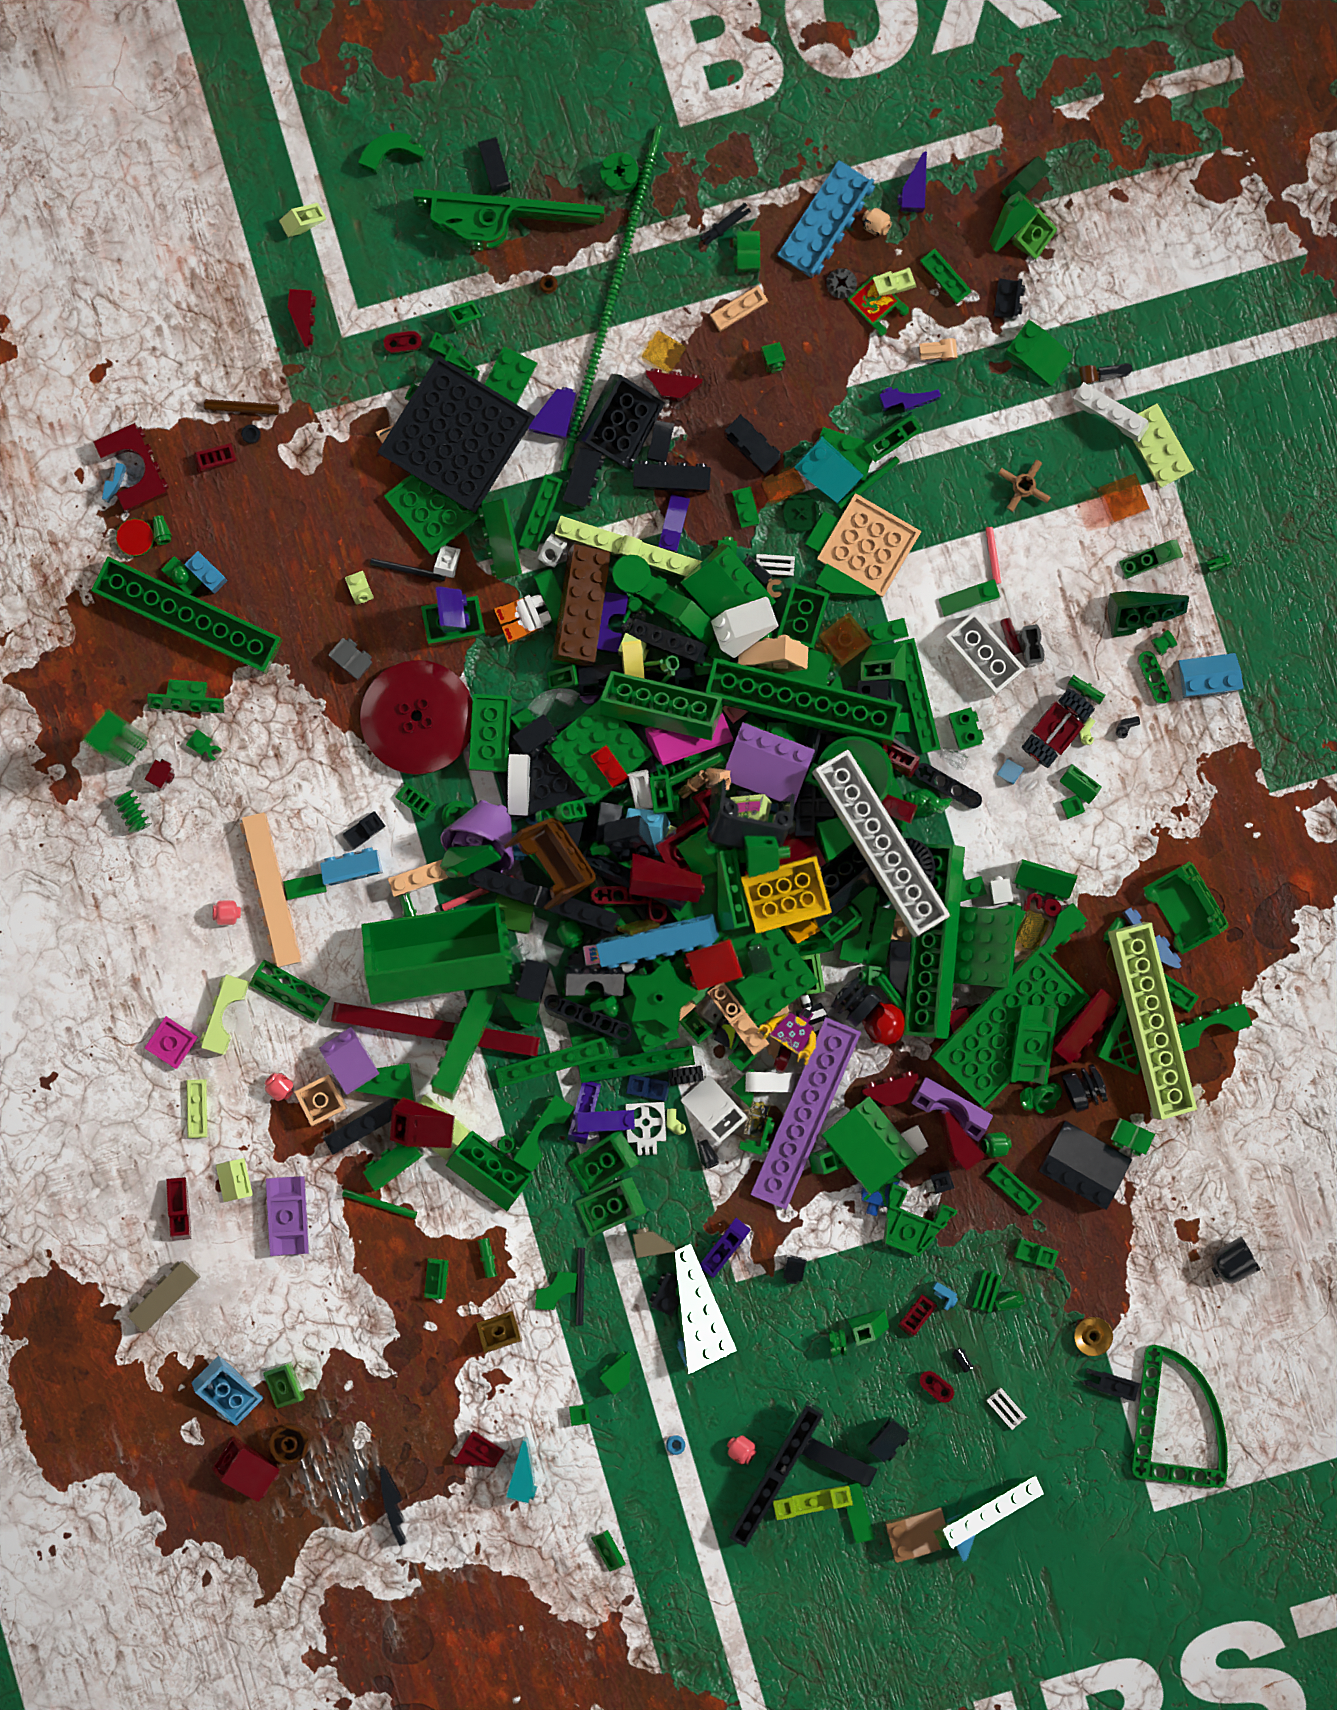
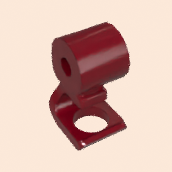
M1037 893L1029 894L1025 898L1023 911H1026L1025 914L1027 915L1030 913L1031 900L1036 902V909H1042L1046 916L1053 917L1061 911V905L1057 900L1047 899L1042 902L1041 896Z

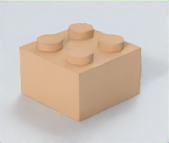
M331 1074L295 1091L311 1126H315L348 1109Z

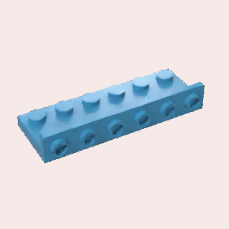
M839 160L777 256L811 278L815 274L819 275L824 267L822 265L825 258L829 260L834 252L833 246L835 243L839 244L845 235L842 232L846 227L849 228L855 220L853 215L856 211L860 212L865 204L863 202L866 195L870 196L874 191L875 186L873 184L875 180L872 178L868 179Z

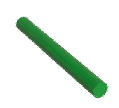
M896 456L893 457L837 504L838 507L843 510L849 505L855 493L860 496L896 466L900 460Z
M344 1189L342 1194L344 1197L413 1219L417 1217L418 1212L351 1190Z

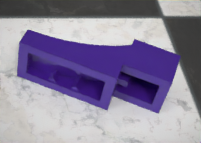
M892 387L882 390V394H879V401L884 412L901 405L903 411L907 412L941 398L939 389L925 393L899 392L898 388L892 389Z
M591 1081L581 1084L567 1140L586 1145L589 1132H575V1113L595 1111L601 1084Z

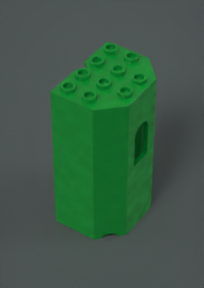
M499 903L361 924L365 979L371 1004L376 1005L511 984L510 976L514 975L513 966L509 962H512L511 951L508 950L510 946L506 936L508 935L507 924L502 923L505 921L504 910H500Z

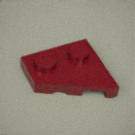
M473 1430L453 1463L495 1468L506 1450Z

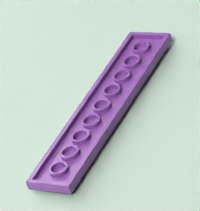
M825 1017L816 1038V1048L810 1056L808 1064L804 1066L751 1195L787 1209L861 1031Z

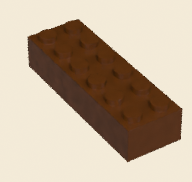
M576 544L568 549L552 660L590 667L595 663L611 552Z

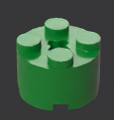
M617 152L607 156L602 162L600 174L604 188L614 195L630 193L636 186L639 178L638 165L632 156ZM618 171H621V173H622V176H621V177H618V174H617Z

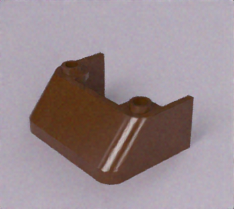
M549 818L522 829L504 845L505 849L518 845L521 852L527 855L535 853L554 881L555 885L550 889L552 900L544 906L545 910L570 899L596 879L594 871L562 823L556 818Z

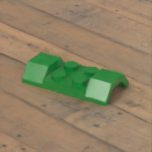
M1021 1005L1015 1031L1010 1082L1030 1081L1047 1085L1058 1009L1044 1005Z

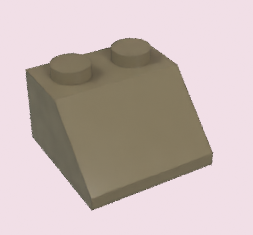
M648 1227L639 1228L636 1230L637 1233H633L637 1258L675 1251V1245L655 1231H648Z

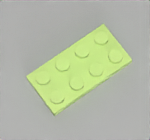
M1155 404L1138 413V415L1148 420L1149 427L1139 443L1135 440L1133 441L1159 488L1161 489L1194 471L1192 464L1159 405Z

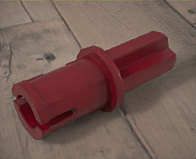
M1011 618L1002 619L1000 624L1005 635L1004 640H1006L1010 652L1013 655L1022 653L1023 651L1017 638L1019 635L1015 633Z

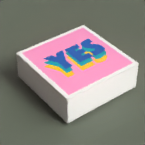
M596 945L583 946L586 966L601 964Z

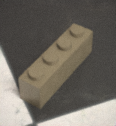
M185 1260L181 1263L177 1261L170 1268L172 1272L168 1276L163 1275L156 1282L158 1286L154 1290L149 1289L143 1295L144 1300L141 1304L136 1303L130 1308L131 1314L128 1318L143 1333L147 1332L201 1277Z

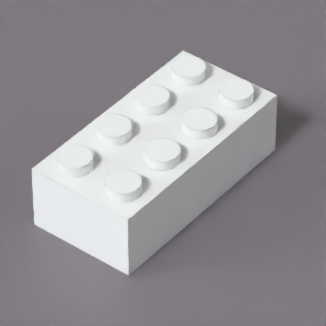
M975 611L944 638L994 696L1025 670Z

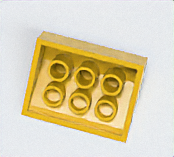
M816 856L780 865L777 871L751 878H749L748 874L741 876L756 933L832 913Z

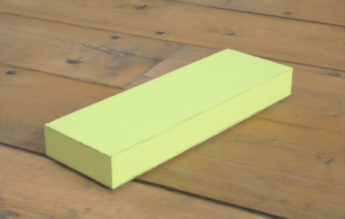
M207 1079L187 1080L188 1138L208 1137Z

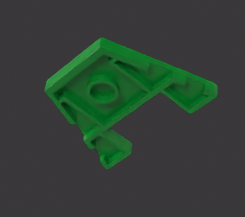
M435 332L429 349L445 355L447 362L477 380L480 371L438 332ZM411 383L405 400L409 401L418 385Z
M891 1182L883 1242L919 1257L935 1239L936 1234L945 1228L949 1219L957 1214L958 1210L940 1203L933 1221L901 1208L908 1189Z

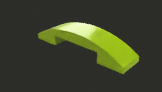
M848 1485L774 1500L773 1504L776 1519L782 1520L796 1517V1515L851 1506L853 1502Z

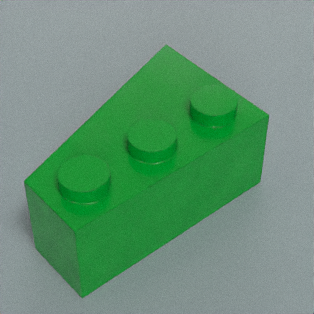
M666 589L654 608L679 627L683 634L705 644L709 648L716 638L711 623L712 620L692 600Z

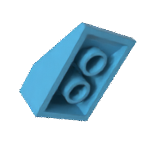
M219 1355L192 1382L195 1393L236 1426L263 1399Z

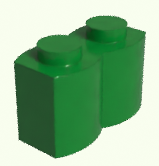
M737 231V237H733V248H737V255H733L734 267H737V272H760V231Z
M1119 1118L1110 1139L1113 1140V1145L1122 1149L1124 1146L1131 1148L1130 1153L1141 1157V1154H1147L1155 1134Z

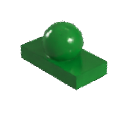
M175 556L161 569L189 595H192L203 583Z
M623 990V996L603 995L591 1003V1011L602 1010V1013L611 1018L617 1017L620 1013L618 1001L626 996L625 991Z

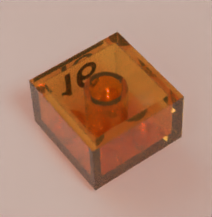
M1136 473L1101 486L1097 490L1111 526L1143 514L1150 509Z
M849 612L818 636L820 642L841 668L873 643Z

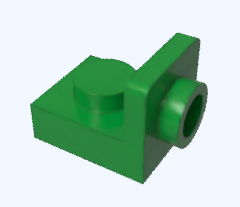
M860 966L858 978L861 980L859 985L862 986L865 983L866 986H879L875 978L880 974H884L889 980V967Z

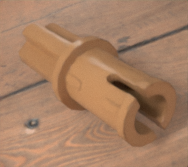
M701 770L696 776L687 780V783L678 790V794L681 798H686L691 793L699 791L700 787L710 779L709 774Z

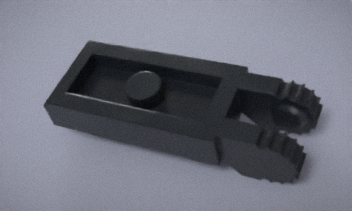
M1087 1368L1086 1372L1093 1376H1099L1100 1381L1097 1384L1090 1380H1084V1385L1135 1402L1140 1386L1139 1382Z

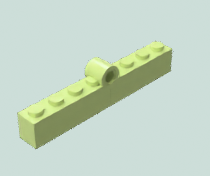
M560 516L555 531V536L585 547L611 552L610 555L621 558L630 554L638 555L645 559L650 568L683 579L702 562L644 543L635 537L622 536L564 516Z

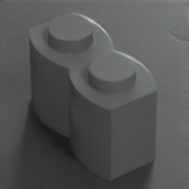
M1037 624L1023 626L1020 632V640L1024 647L1023 659L1027 667L1041 665L1044 661V649L1040 644L1041 630Z
M342 638L328 656L359 681L373 664L370 660L372 657L364 650L362 652L357 650V644L350 638L347 640Z

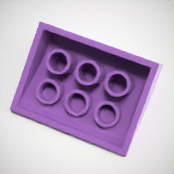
M742 723L725 770H730L731 783L759 794H765L767 797L781 802L790 794H795V805L815 750Z

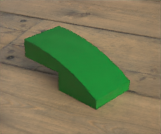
M322 873L283 881L286 900L327 892L326 886L323 884Z
M1019 1238L1013 1257L1053 1270L1059 1251Z

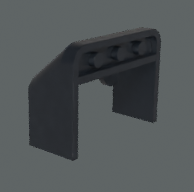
M722 779L711 788L707 837L711 843L745 851L744 836H773L777 840L778 847H783L793 823L795 794H790L779 803V812L774 815L773 823L738 816L739 808L737 803L732 799L725 798L727 779Z

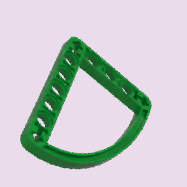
M1155 1344L1147 1346L1143 1360L1131 1465L1132 1473L1140 1479L1213 1488L1223 1487L1227 1481L1228 1470L1226 1431L1218 1402L1210 1385L1197 1367L1178 1352ZM1153 1348H1156L1155 1350L1159 1352V1355L1154 1357V1362H1158V1365L1147 1364L1148 1360L1152 1362V1356L1149 1355V1351H1152ZM1163 1356L1173 1359L1182 1365L1198 1383L1207 1400L1216 1432L1217 1469L1151 1461ZM1150 1367H1154L1157 1370L1154 1378H1149L1146 1375V1371ZM1148 1386L1153 1387L1155 1390L1152 1397H1146L1144 1394V1390ZM1145 1406L1152 1408V1414L1148 1417L1142 1414V1409ZM1143 1425L1150 1427V1433L1147 1436L1140 1434V1428ZM1142 1444L1148 1447V1452L1145 1455H1139L1137 1452L1138 1447ZM1136 1457L1147 1459V1462L1143 1461L1142 1463L1146 1470L1142 1471L1141 1474L1135 1470L1136 1467L1140 1466V1461H1136ZM1158 1466H1162L1165 1469V1474L1162 1477H1157L1154 1473L1155 1468ZM1176 1469L1184 1471L1182 1479H1175L1174 1471ZM1196 1471L1203 1473V1479L1200 1482H1196L1193 1479V1474ZM1207 1472H1210L1209 1476L1216 1477L1219 1473L1222 1481H1218V1484H1216L1214 1480L1208 1479L1209 1483H1206Z

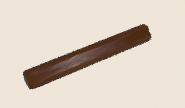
M205 399L204 409L213 411L278 415L280 410L278 404L213 399Z

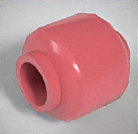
M233 900L217 901L216 905H213V920H216L218 925H234L237 918H241V908L237 907L236 902Z
M272 1073L264 1083L266 1085L265 1091L276 1101L287 1100L293 1094V1082L283 1073Z
M743 1435L737 1438L733 1437L727 1445L729 1448L728 1456L740 1465L749 1464L757 1453L755 1451V1444Z

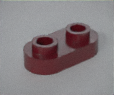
M415 331L391 333L384 339L386 351L392 354L416 351L422 344L421 336ZM410 339H415L416 343L411 345L409 341ZM395 341L397 342V346L391 347L390 343Z
M785 1046L780 1047L773 1066L776 1067V1072L782 1074L786 1070L792 1053Z
M928 1370L920 1375V1385L938 1401L947 1403L953 1399V1387L935 1372ZM927 1377H932L933 1379L930 1384H927L925 1381ZM947 1389V1395L942 1396L941 1390Z

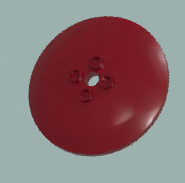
M424 660L402 662L382 672L369 686L362 701L360 712L362 734L371 752L386 766L406 774L420 775L433 773L453 763L469 744L473 700L463 681L448 668L435 662ZM420 711L422 718L419 721H413L411 718L413 712Z

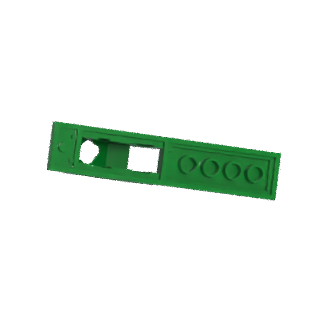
M414 189L413 192L415 205L422 209H430L431 207L430 220L434 229L458 239L459 243L478 252L483 251V249L500 247L507 239L511 221L516 217L600 225V222L605 220V208L598 205Z

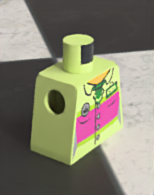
M765 794L730 797L738 805V816L767 822L772 802Z

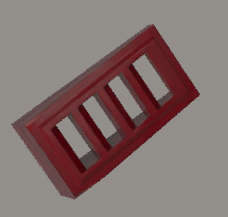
M231 443L198 451L193 455L198 473L207 472L237 461ZM223 450L227 451L229 459L225 458ZM217 452H219L221 461H218ZM208 455H212L214 463L210 462ZM202 457H204L206 465H203Z
M894 744L892 746L883 745L882 748L886 753L888 750L891 751L889 758L892 767L911 778L919 765L920 757Z
M921 1294L897 1326L913 1338L936 1309L937 1305ZM922 1302L929 1308V1311L925 1310L919 1304ZM917 1308V1309H918L920 1312H922L925 1316L922 1317L921 1315H919V1314L915 1311V1309ZM910 1316H914L920 1322H915ZM905 1322L910 1323L915 1329L913 1330Z

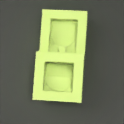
M910 268L893 274L890 271L873 277L879 296L894 294L916 287Z

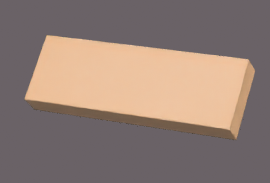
M759 285L710 314V317L719 332L768 303V300Z

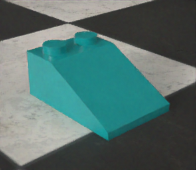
M822 436L794 467L808 481L837 503L864 476Z
M524 1437L506 1497L528 1504L530 1499L534 1500L538 1486L534 1485L535 1476L528 1438Z

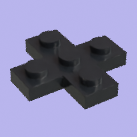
M804 781L794 805L793 819H796L795 836L816 837V819L835 818L836 811L828 798H817L816 786ZM777 801V812H779L780 801Z

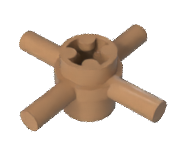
M1035 460L1027 474H1021L1018 477L1003 468L998 473V475L1013 483L1015 495L1007 506L1009 511H1014L1022 497L1033 495L1045 503H1048L1050 500V496L1036 489L1034 476L1042 465V462L1039 460ZM1025 481H1027V487L1029 489L1028 491H1026L1025 489L1020 488L1018 485L1020 483L1023 484Z

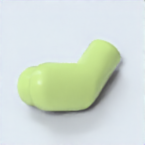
M1091 717L1083 723L1085 726L1079 732L1080 741L1084 745H1091L1094 742L1090 729L1096 721Z
M667 1109V1127L674 1134L681 1135L685 1133V1125L676 1119V1109Z

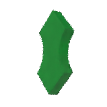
M558 1271L556 1279L551 1285L546 1288L537 1289L535 1309L555 1310L557 1301L563 1295L575 1293L577 1273Z

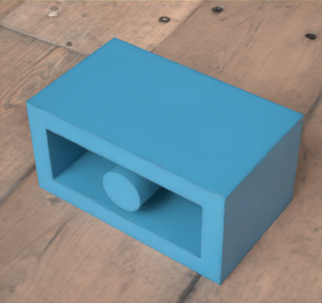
M199 551L184 564L214 594L228 581Z

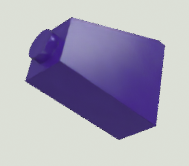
M567 387L557 388L533 419L528 428L529 432L566 440L576 399V393L573 392V389Z

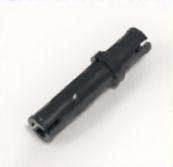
M743 202L742 205L719 223H714L710 230L699 236L701 241L708 237L703 244L707 247L717 237H722L726 230L751 213L750 208L742 212L748 205Z

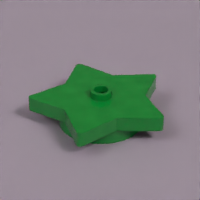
M666 959L651 974L628 975L626 978L636 997L632 1021L656 1019L673 1031H677L679 1028L681 1008L699 993L698 990L679 980L669 959Z

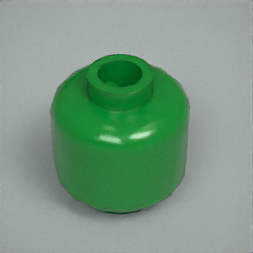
M564 919L559 923V928L556 931L558 938L565 947L575 948L584 941L585 932L579 922Z
M994 1132L985 1135L981 1146L984 1154H987L990 1158L1006 1156L1009 1149H1011L1012 1143L1011 1139L1004 1132Z

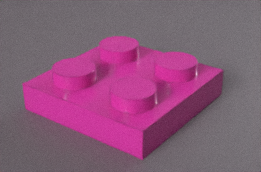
M165 1016L145 1046V1049L173 1068L178 1069L199 1037Z

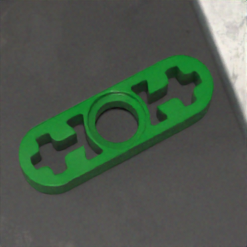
M1145 651L1139 655L1138 665L1154 701L1158 704H1165L1171 698V691L1155 655L1150 651ZM1144 655H1146L1147 658L1151 657L1152 660L1149 662V664L1151 667L1155 665L1156 669H1151L1150 671L1146 672L1145 669H1148L1149 667L1147 663L1142 662V660L1144 659ZM1156 672L1159 675L1160 679L1157 683H1152L1149 680L1150 673ZM1163 683V686H1161L1160 689L1162 693H1167V695L1164 697L1165 700L1157 697V695L1159 694L1158 688L1154 690L1153 687H1156Z

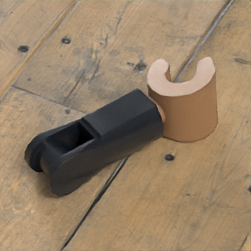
M747 554L742 563L747 568L752 562L757 565L752 571L749 568L748 570L763 586L767 585V592L772 597H780L782 593L780 591H773L772 586L775 584L779 585L782 581L771 579L772 575Z

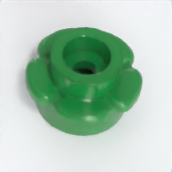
M508 1135L501 1137V1140H498L497 1147L502 1154L513 1153L516 1149V1141L513 1137L510 1138Z

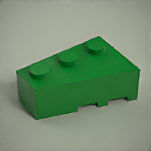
M410 1063L377 1068L380 1074L354 1090L416 1101Z

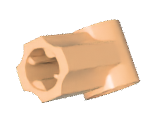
M949 338L942 339L939 342L920 343V361L935 359L950 361L957 359L956 339Z

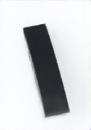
M383 1465L380 1468L384 1506L391 1529L400 1547L408 1541L400 1527V1524L405 1522V1518L397 1505L403 1498L386 1465Z

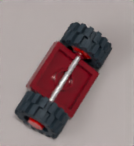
M1069 688L1058 700L1059 703L1054 701L1032 728L1031 732L1037 737L1030 735L1022 745V749L1030 757L1046 768L1051 766L1058 755L1063 754L1085 726L1077 718L1086 722L1095 710L1085 698H1082L1081 695Z

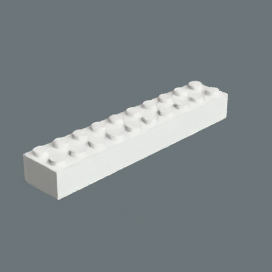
M850 751L843 752L812 772L913 938L949 917V912Z

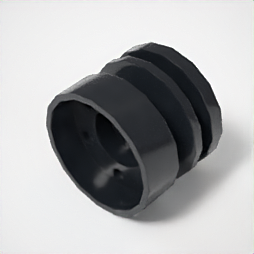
M858 977L847 983L839 991L831 1005L833 1009L839 1004L843 1006L838 1011L839 1014L848 1010L850 1013L846 1017V1021L854 1028L863 1021L882 999L873 990L864 995L862 992L866 984L864 983L858 989L856 985L861 980Z
M1093 1064L1088 1065L1089 1075L1085 1068H1081V1078L1074 1071L1062 1076L1066 1093L1076 1113L1089 1109L1088 1099H1091L1095 1106L1099 1105L1097 1096L1102 1103L1108 1101L1106 1086L1102 1076Z

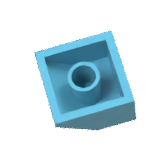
M628 808L626 818L640 815L648 824L655 847L654 855L661 856L655 845L667 836L670 822L666 813L654 814V810Z

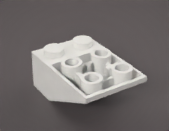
M710 1075L681 1099V1102L719 1144L748 1118Z

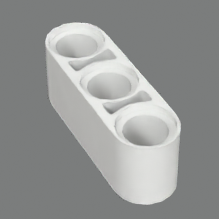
M746 1072V1091L794 1092L795 1073Z

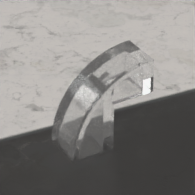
M563 688L548 690L537 696L528 706V710L538 716L543 714L547 716L556 699L573 708L580 693Z
M535 917L532 929L535 946L545 960L557 967L564 948L543 940L550 922Z

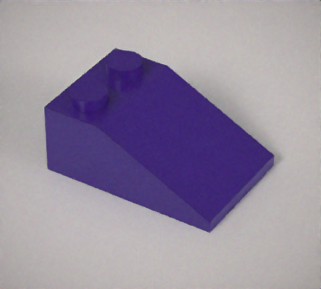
M436 587L440 626L443 632L467 630L466 625H470L469 614H465L464 606H467L466 594L462 595V591L459 589Z

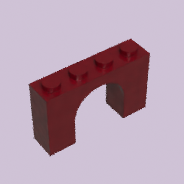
M136 423L93 441L103 462L127 452L138 454L144 461L145 473L142 479L137 484L116 493L126 513L167 496V489H169L166 479H161L159 475L161 468L158 462H154L151 457L154 453L150 444H145L143 439L146 437L144 430L141 426L138 427Z

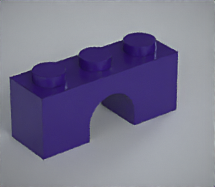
M605 592L597 651L618 654L622 633L613 632L608 624L610 619L615 616H625L628 596Z

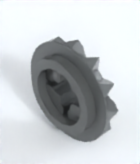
M837 268L827 278V289L836 298H847L856 290L857 279L853 272L846 268ZM847 277L846 287L840 286L836 289L838 285L837 278L843 280Z

